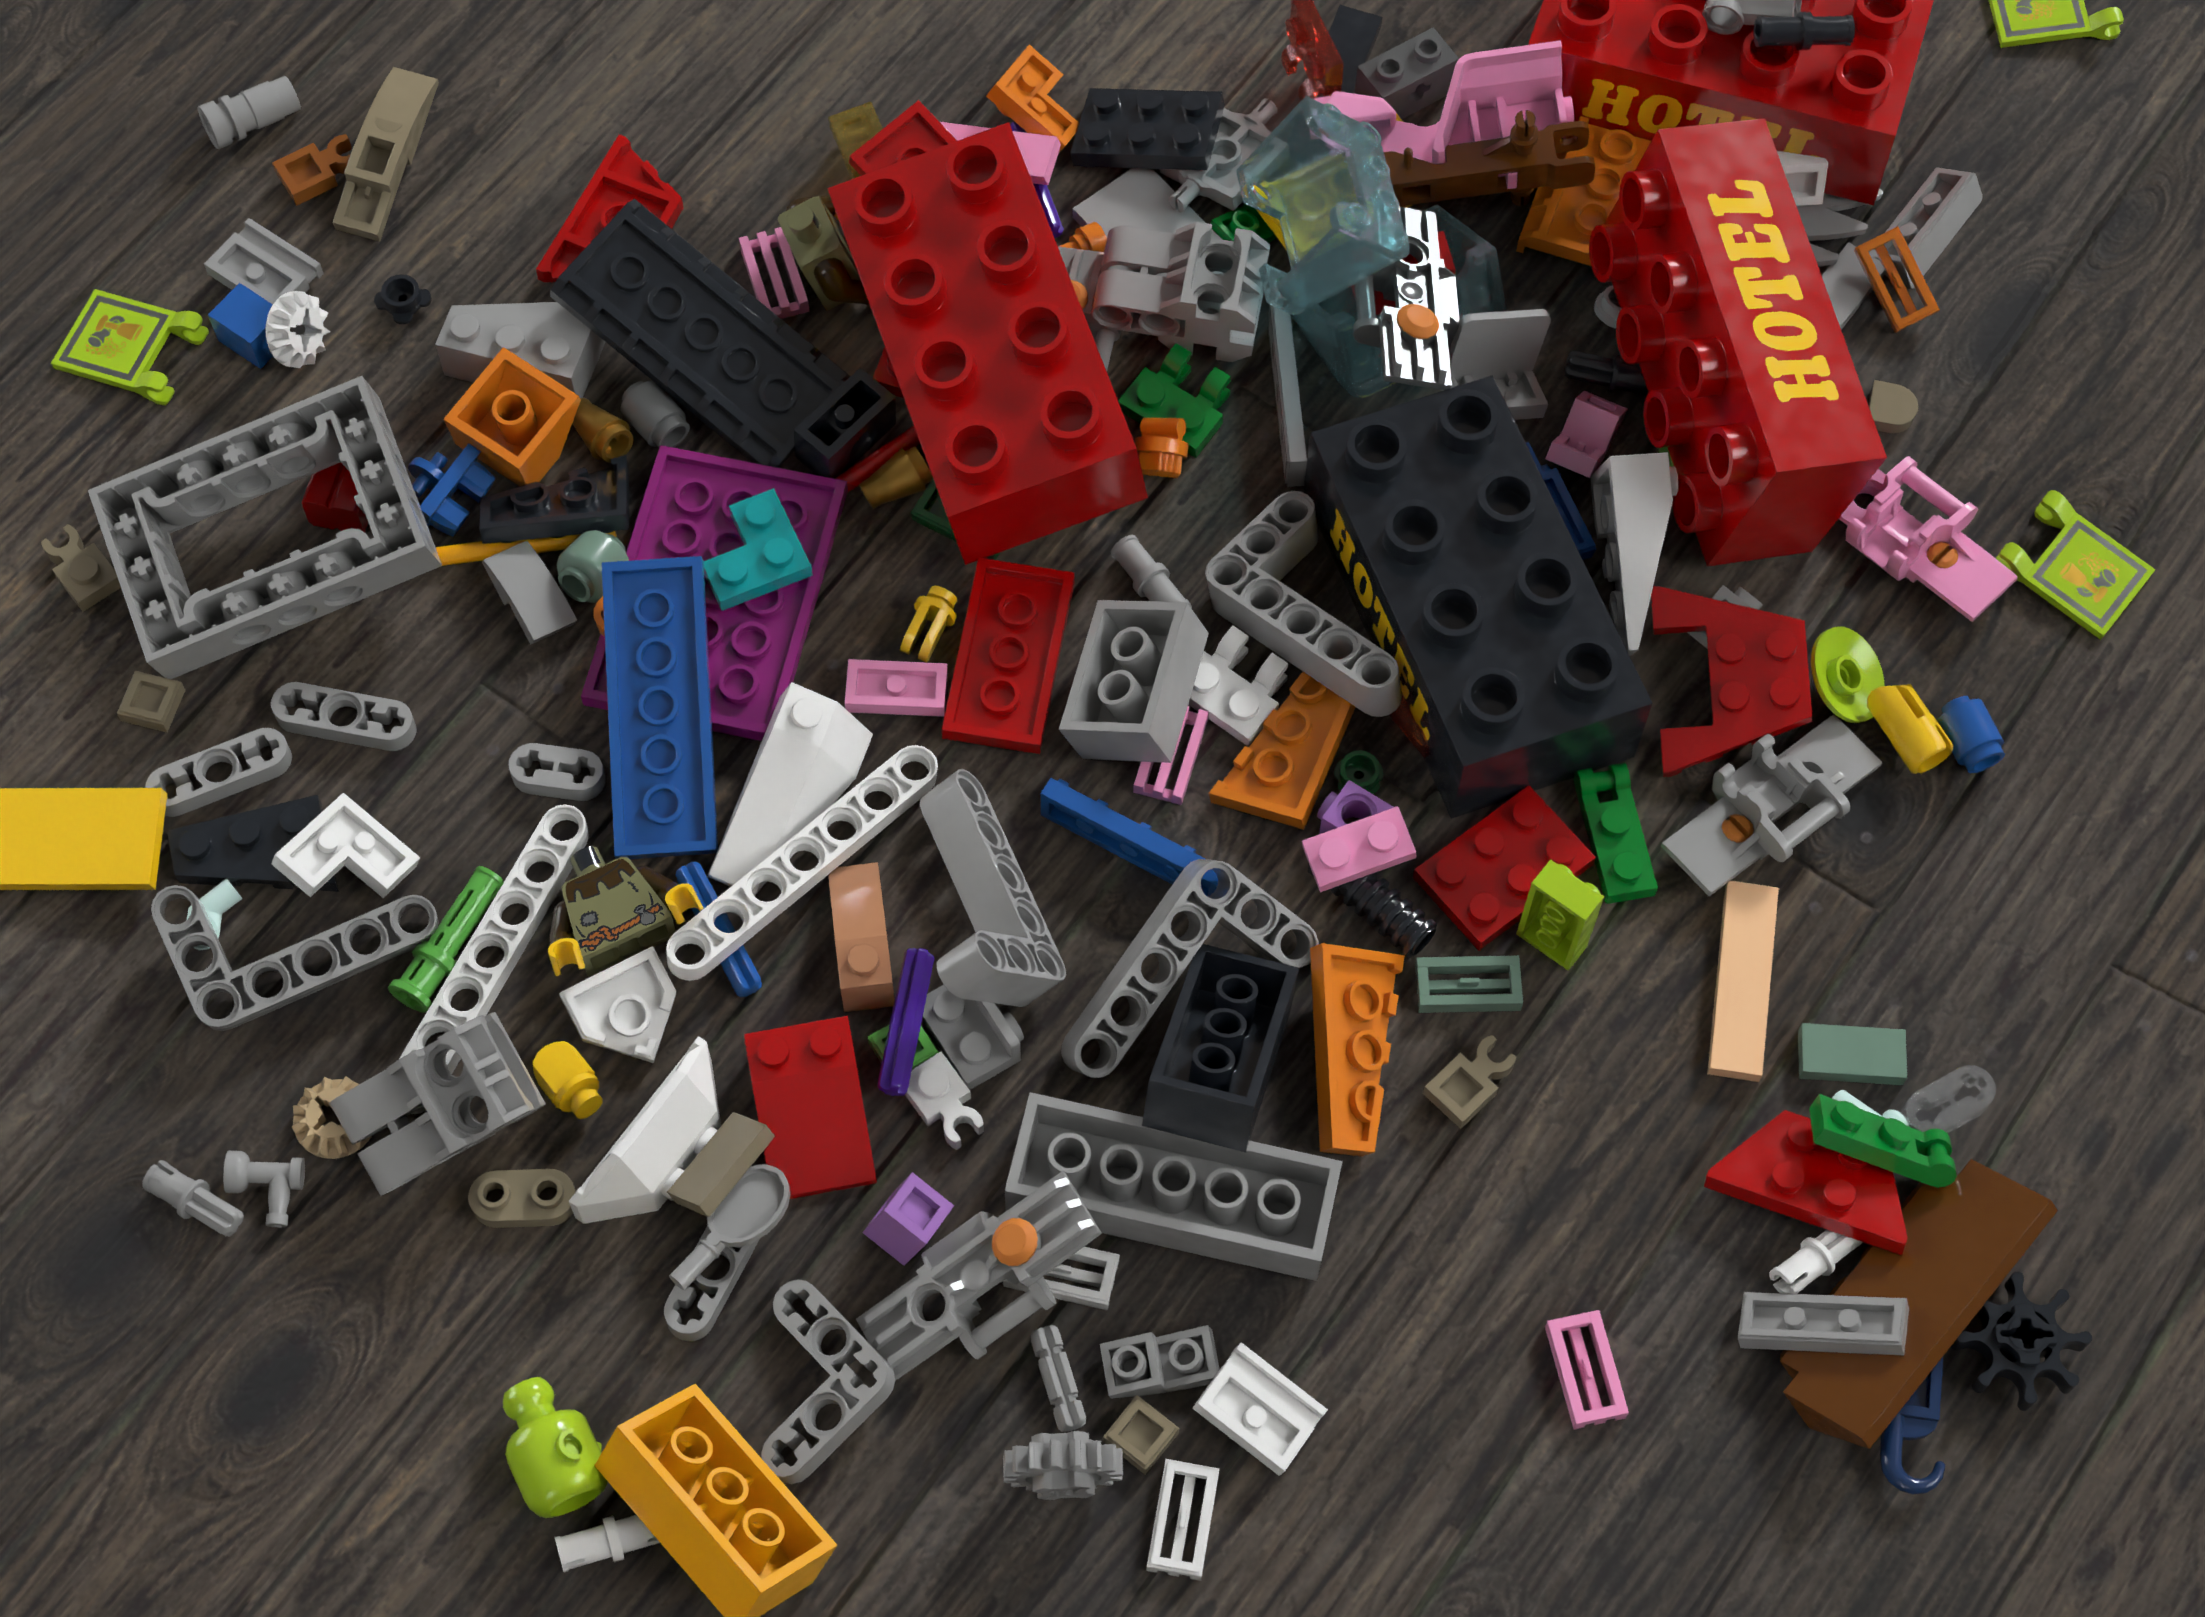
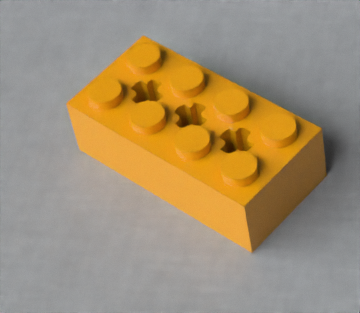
M696 1384L618 1425L594 1465L724 1617L762 1616L811 1585L837 1547L835 1541Z

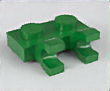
M1175 343L1166 355L1160 371L1156 374L1145 367L1118 402L1123 414L1141 424L1143 418H1183L1186 423V432L1182 441L1188 443V454L1197 458L1223 424V414L1218 412L1217 409L1230 396V389L1226 388V386L1231 381V376L1214 367L1205 379L1198 396L1195 398L1178 387L1192 371V366L1187 364L1192 355L1190 351Z

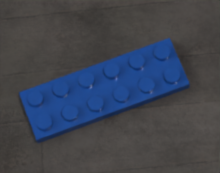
M702 556L602 562L615 858L642 859L715 854L718 851L704 562Z

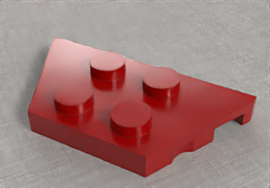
M618 135L537 266L538 280L542 282H556L558 277L603 228L633 199H636L671 229L684 209L682 197L669 183H665L659 178L658 171L648 160L643 162L632 150L631 143L625 136Z
M1784 1110L1711 1167L1706 1175L1705 1188L1903 1255L1908 1237L1893 1172L1815 1144L1813 1141L1811 1119Z

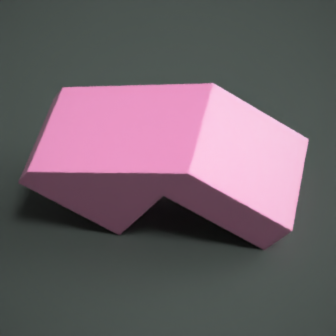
M1583 391L1575 398L1562 433L1552 441L1545 459L1590 478L1599 468L1628 409Z

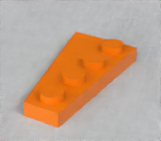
M1302 672L1290 687V695L1278 710L1273 709L1262 723L1263 729L1249 747L1244 746L1234 759V767L1223 781L1218 780L1208 793L1210 802L1304 830L1355 710V706L1305 672Z
M1325 943L1310 948L1320 1152L1353 1156H1365L1375 1153L1384 1089L1379 1085L1382 1065L1389 1062L1391 1043L1386 1042L1389 1017L1396 1015L1399 995L1394 994L1393 990L1396 974L1401 973L1403 970L1405 955Z

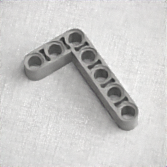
M1300 491L1283 493L1215 555L1206 566L1205 574L1212 607L1223 618L1362 712L1376 717L1390 715L1397 710L1402 699L1399 668L1396 660L1389 653L1280 582L1288 572L1314 549L1319 539L1313 499Z
M958 769L920 799L922 814L976 932L937 961L938 975L946 988L959 998L1025 1007L1063 981L1066 977V969L985 790L969 771Z
M1197 859L1190 862L1180 873L1065 1036L1061 1048L1064 1063L1070 1069L1089 1077L1101 1078L1110 1074L1119 1064L1217 923L1266 960L1298 968L1311 962L1310 948L1319 944L1316 932L1310 925L1230 864L1209 859ZM1212 869L1217 875L1218 886L1216 891L1207 897L1202 891L1201 879L1208 870ZM1252 899L1257 907V917L1250 926L1246 927L1241 919V910L1243 905ZM1183 911L1187 915L1189 926L1187 932L1177 939L1172 933L1171 922L1178 912ZM1292 930L1297 939L1296 947L1290 955L1285 956L1281 950V939L1287 931ZM1154 953L1159 961V970L1154 978L1146 981L1141 973V964L1148 955ZM1125 996L1130 1005L1129 1013L1123 1021L1116 1023L1111 1016V1007L1117 998ZM1095 1038L1100 1047V1054L1095 1062L1085 1065L1081 1059V1049L1088 1040Z
M178 885L165 887L157 893L151 907L154 922L196 1015L204 1024L220 1031L233 1029L413 950L417 944H421L422 941H428L439 924L435 907L429 900L423 896L409 895L232 971L203 904L191 890ZM178 898L190 901L192 911L185 922L170 924L166 921L164 915L165 908L171 901ZM410 908H421L429 915V923L420 933H407L400 927L402 914ZM367 928L377 931L380 934L381 942L375 952L362 955L353 950L352 940L357 932ZM199 945L210 947L213 953L210 966L200 972L188 970L185 960L189 950ZM320 949L330 953L332 965L328 972L321 976H311L305 972L304 960L310 952ZM267 971H276L283 977L281 991L270 998L259 996L255 989L256 980L259 975ZM219 992L229 993L234 1000V1008L230 1015L219 1020L210 1018L206 1009L210 997Z

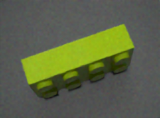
M1550 859L1531 883L1516 935L1569 971L1587 948L1604 896L1601 895L1598 888L1593 884L1584 883L1575 877L1567 866L1556 864Z

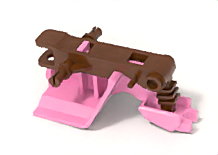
M1561 40L1474 52L1462 56L1455 65L1441 119L1436 124L1428 127L1396 121V111L1380 97L1335 91L1331 96L1306 100L1310 135H1324L1325 147L1328 150L1341 149L1342 155L1345 156V162L1349 165L1350 174H1356L1359 199L1368 208L1371 207L1373 202L1400 207L1508 191L1512 193L1511 201L1514 205L1521 206L1522 197L1523 205L1525 206L1529 203L1531 199L1530 193L1533 192L1534 188L1547 186L1552 189L1582 186L1591 183L1595 175V162L1592 157L1582 156L1558 159L1556 153L1577 151L1585 148L1589 138L1588 124L1584 121H1574L1571 96L1563 97ZM1570 135H1573V136H1574V137H1572V138L1566 139V136H1570Z

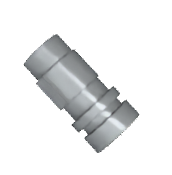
M286 76L258 84L232 98L228 95L219 97V103L217 104L214 101H210L198 106L202 124L216 149L232 144V138L240 141L247 137L246 132L261 129L301 110L297 94Z

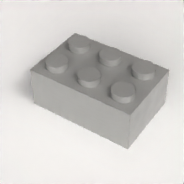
M1098 600L1059 726L1060 732L1082 759L1172 763L1209 634L1187 602Z

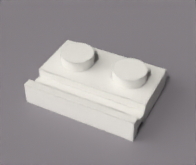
M1240 1343L1233 1350L1231 1356L1220 1368L1192 1408L1277 1475H1281L1286 1471L1315 1429L1314 1427L1320 1418L1328 1410L1243 1343Z

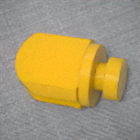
M932 586L927 596H919L916 599L914 608L917 612L900 646L901 652L908 655L912 652L927 620L933 623L918 654V660L925 663L929 661L945 627L952 626L957 618L953 610L957 597L951 591L940 586Z
M565 1041L553 1042L544 1046L536 1054L533 1060L535 1078L538 1085L557 1108L564 1112L572 1111L578 1119H584L593 1115L601 1107L603 1099L597 1092L599 1081L594 1075L593 1069L574 1046Z

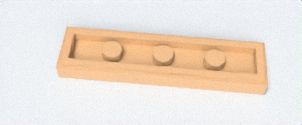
M1729 881L1725 886L1707 1072L1709 1075L1759 1082L1762 1077L1779 890L1777 887L1738 881Z

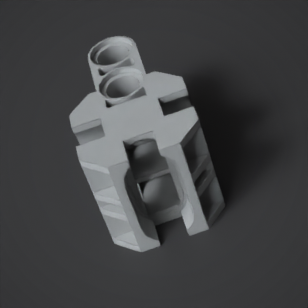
M1194 222L1178 228L1176 233L1121 225L1113 227L1107 235L1100 268L1101 273L1098 278L1091 310L1092 319L1096 323L1111 329L1158 336V340L1171 349L1177 343L1190 351L1191 355H1193L1195 343L1217 347L1216 360L1234 362L1251 356L1268 269L1266 266L1270 244L1255 232L1238 228L1235 230L1234 241L1211 238L1212 224ZM1213 271H1220V272H1223V274H1215V273H1212V272H1213ZM1204 311H1214V312H1217V313H1215V314H1207V313H1204Z
M495 1012L485 1017L483 1015L478 1016L437 1037L438 1040L400 1058L386 1070L330 1102L352 1145L387 1127L390 1129L392 1134L358 1153L380 1196L402 1186L451 1157L495 1135L499 1130L518 1122L546 1105ZM450 1049L456 1051L464 1063L463 1071L459 1077L450 1074L446 1064V1054ZM475 1096L484 1099L489 1114L485 1123L478 1122L470 1110V1103ZM425 1107L427 1112L409 1123L406 1116Z

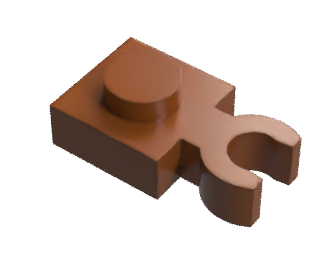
M347 134L339 135L329 142L327 149L319 152L313 142L272 162L278 178L297 206L338 186L335 175L338 173L344 174L350 155H341L352 150Z

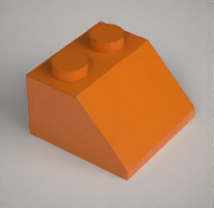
M503 347L443 420L457 446L464 449L468 443L481 451L478 457L480 461L518 486H524L533 482H540L560 458L581 399L579 395Z

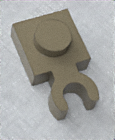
M67 524L63 527L69 538L66 546L56 548L52 546L47 538L42 540L41 544L50 561L58 565L52 569L57 580L81 611L84 612L120 589L121 586L115 569L97 546L92 543L84 548L77 530Z
M1493 1035L1484 1038L1480 1042L1475 1060L1472 1063L1460 1052L1424 1087L1423 1095L1460 1129L1496 1096L1499 1087L1491 1079L1506 1077L1514 1067L1516 1056L1510 1054L1500 1063L1493 1062L1488 1058L1487 1053L1494 1048L1497 1040Z

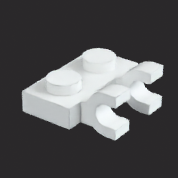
M1232 625L1221 639L1212 656L1203 651L1188 705L1197 711L1199 709L1209 711V720L1249 747L1262 731V723L1273 709H1279V703L1271 697L1287 681L1288 676L1284 672L1288 668V663L1274 653H1271L1259 669L1255 680L1249 683L1232 671L1248 653V648L1244 645L1249 640V636Z

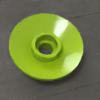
M1833 627L1822 632L1817 637L1811 653L1812 676L1820 697L1836 716L1847 722L1861 723L1873 718L1874 716L1867 707V698L1872 690L1885 686L1882 668L1875 652L1861 635L1849 628Z

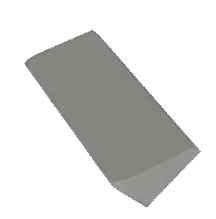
M1936 167L1886 230L1887 232L1897 226L1899 227L1923 276L1981 203L1982 192L1976 173ZM1892 241L1884 244L1905 287L1915 288ZM1875 249L1869 252L1871 256L1880 261Z

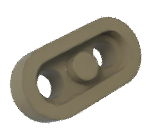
M556 1169L495 1170L482 1174L473 1182L469 1190L468 1200L476 1219L488 1227L555 1226L565 1222L572 1216L573 1211L569 1200L576 1190L568 1175ZM552 1187L557 1189V1194L553 1199L544 1201L539 1198L540 1193L545 1188ZM494 1189L504 1191V1195L499 1201L488 1202L486 1200L487 1194Z

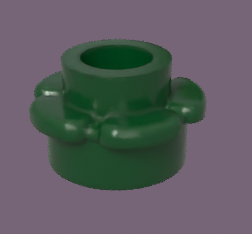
M1358 750L1348 753L1337 763L1334 777L1339 781L1338 788L1340 791L1350 780L1374 795L1380 788L1379 781L1383 780L1384 772L1374 755ZM1361 773L1363 778L1356 779L1354 774Z

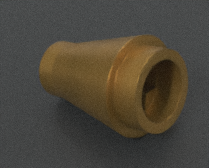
M580 398L581 401L572 424L592 456L598 460L611 463L610 459L626 455L633 444V435L630 432L629 424L592 404L588 399Z
M914 446L907 451L901 448L868 479L861 482L859 486L874 509L881 504L924 491L926 489L925 484L929 483L933 476L923 457Z

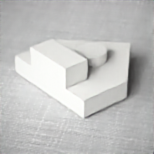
M652 946L560 992L559 995L583 1042L654 1063L676 997V989Z

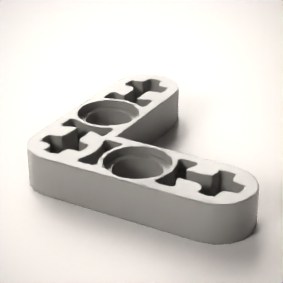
M798 1279L787 1282L775 1294L773 1301L774 1314L781 1324L830 1374V1377L768 1437L763 1445L761 1452L762 1460L783 1483L788 1484L799 1483L809 1477L889 1397L895 1384V1375L890 1364L821 1292L809 1282ZM798 1297L805 1301L806 1306L819 1318L812 1326L801 1315L796 1313L791 1305ZM831 1330H844L847 1338L844 1348L835 1355H824L821 1351L823 1337ZM855 1359L872 1372L877 1380L871 1388L862 1384V1379L848 1366ZM827 1404H838L842 1415L837 1426L827 1431L818 1430L816 1416L819 1410ZM803 1428L819 1441L815 1446L807 1442V1439L799 1433ZM787 1446L795 1450L794 1454L798 1459L791 1467L783 1463L784 1458L780 1454Z

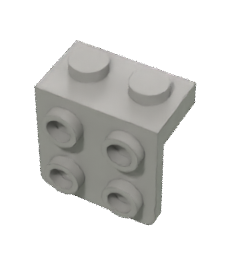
M1545 309L1464 315L1459 320V327L1449 349L1451 388L1493 375L1514 420L1543 418L1548 402L1532 370L1551 322L1548 312Z

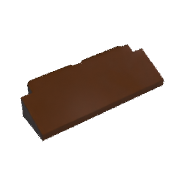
M1972 1159L1957 1175L1955 1181L1946 1187L1938 1188L1920 1182L1901 1204L1908 1237L1903 1255L1869 1244L1861 1254V1261L1848 1276L1842 1278L1828 1294L1834 1296L1907 1298L1909 1315L1905 1354L1883 1355L1783 1350L1780 1355V1362L1793 1379L1783 1393L1809 1429L1870 1449L2057 1213L2058 1210L2050 1199Z

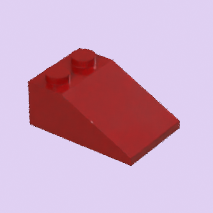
M848 1016L744 1034L758 1121L766 1124L775 1135L764 1150L765 1161L767 1165L776 1167L784 1173L790 1186V1199L876 1184L877 1179Z

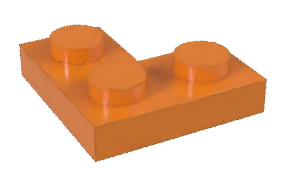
M1029 44L986 97L996 105L1003 115L1011 118L1027 133L1056 136L1061 144L1059 153L1077 132L1079 122L1047 95L1064 74Z

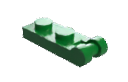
M1626 763L1609 765L1608 770L1593 772L1591 768L1575 770V790L1592 854L1596 857L1594 862L1605 903L1610 904L1655 896L1658 886L1631 791L1630 774ZM1611 790L1614 801L1599 803L1597 792Z
M1819 1094L1809 1107L1813 1141L1817 1145L1933 1187H1946L1952 1184L1957 1177L1955 1162L1950 1156L1952 1153L1950 1136L1942 1129L1935 1128L1922 1132L1906 1126L1897 1119L1884 1118L1860 1109L1851 1102L1838 1101Z

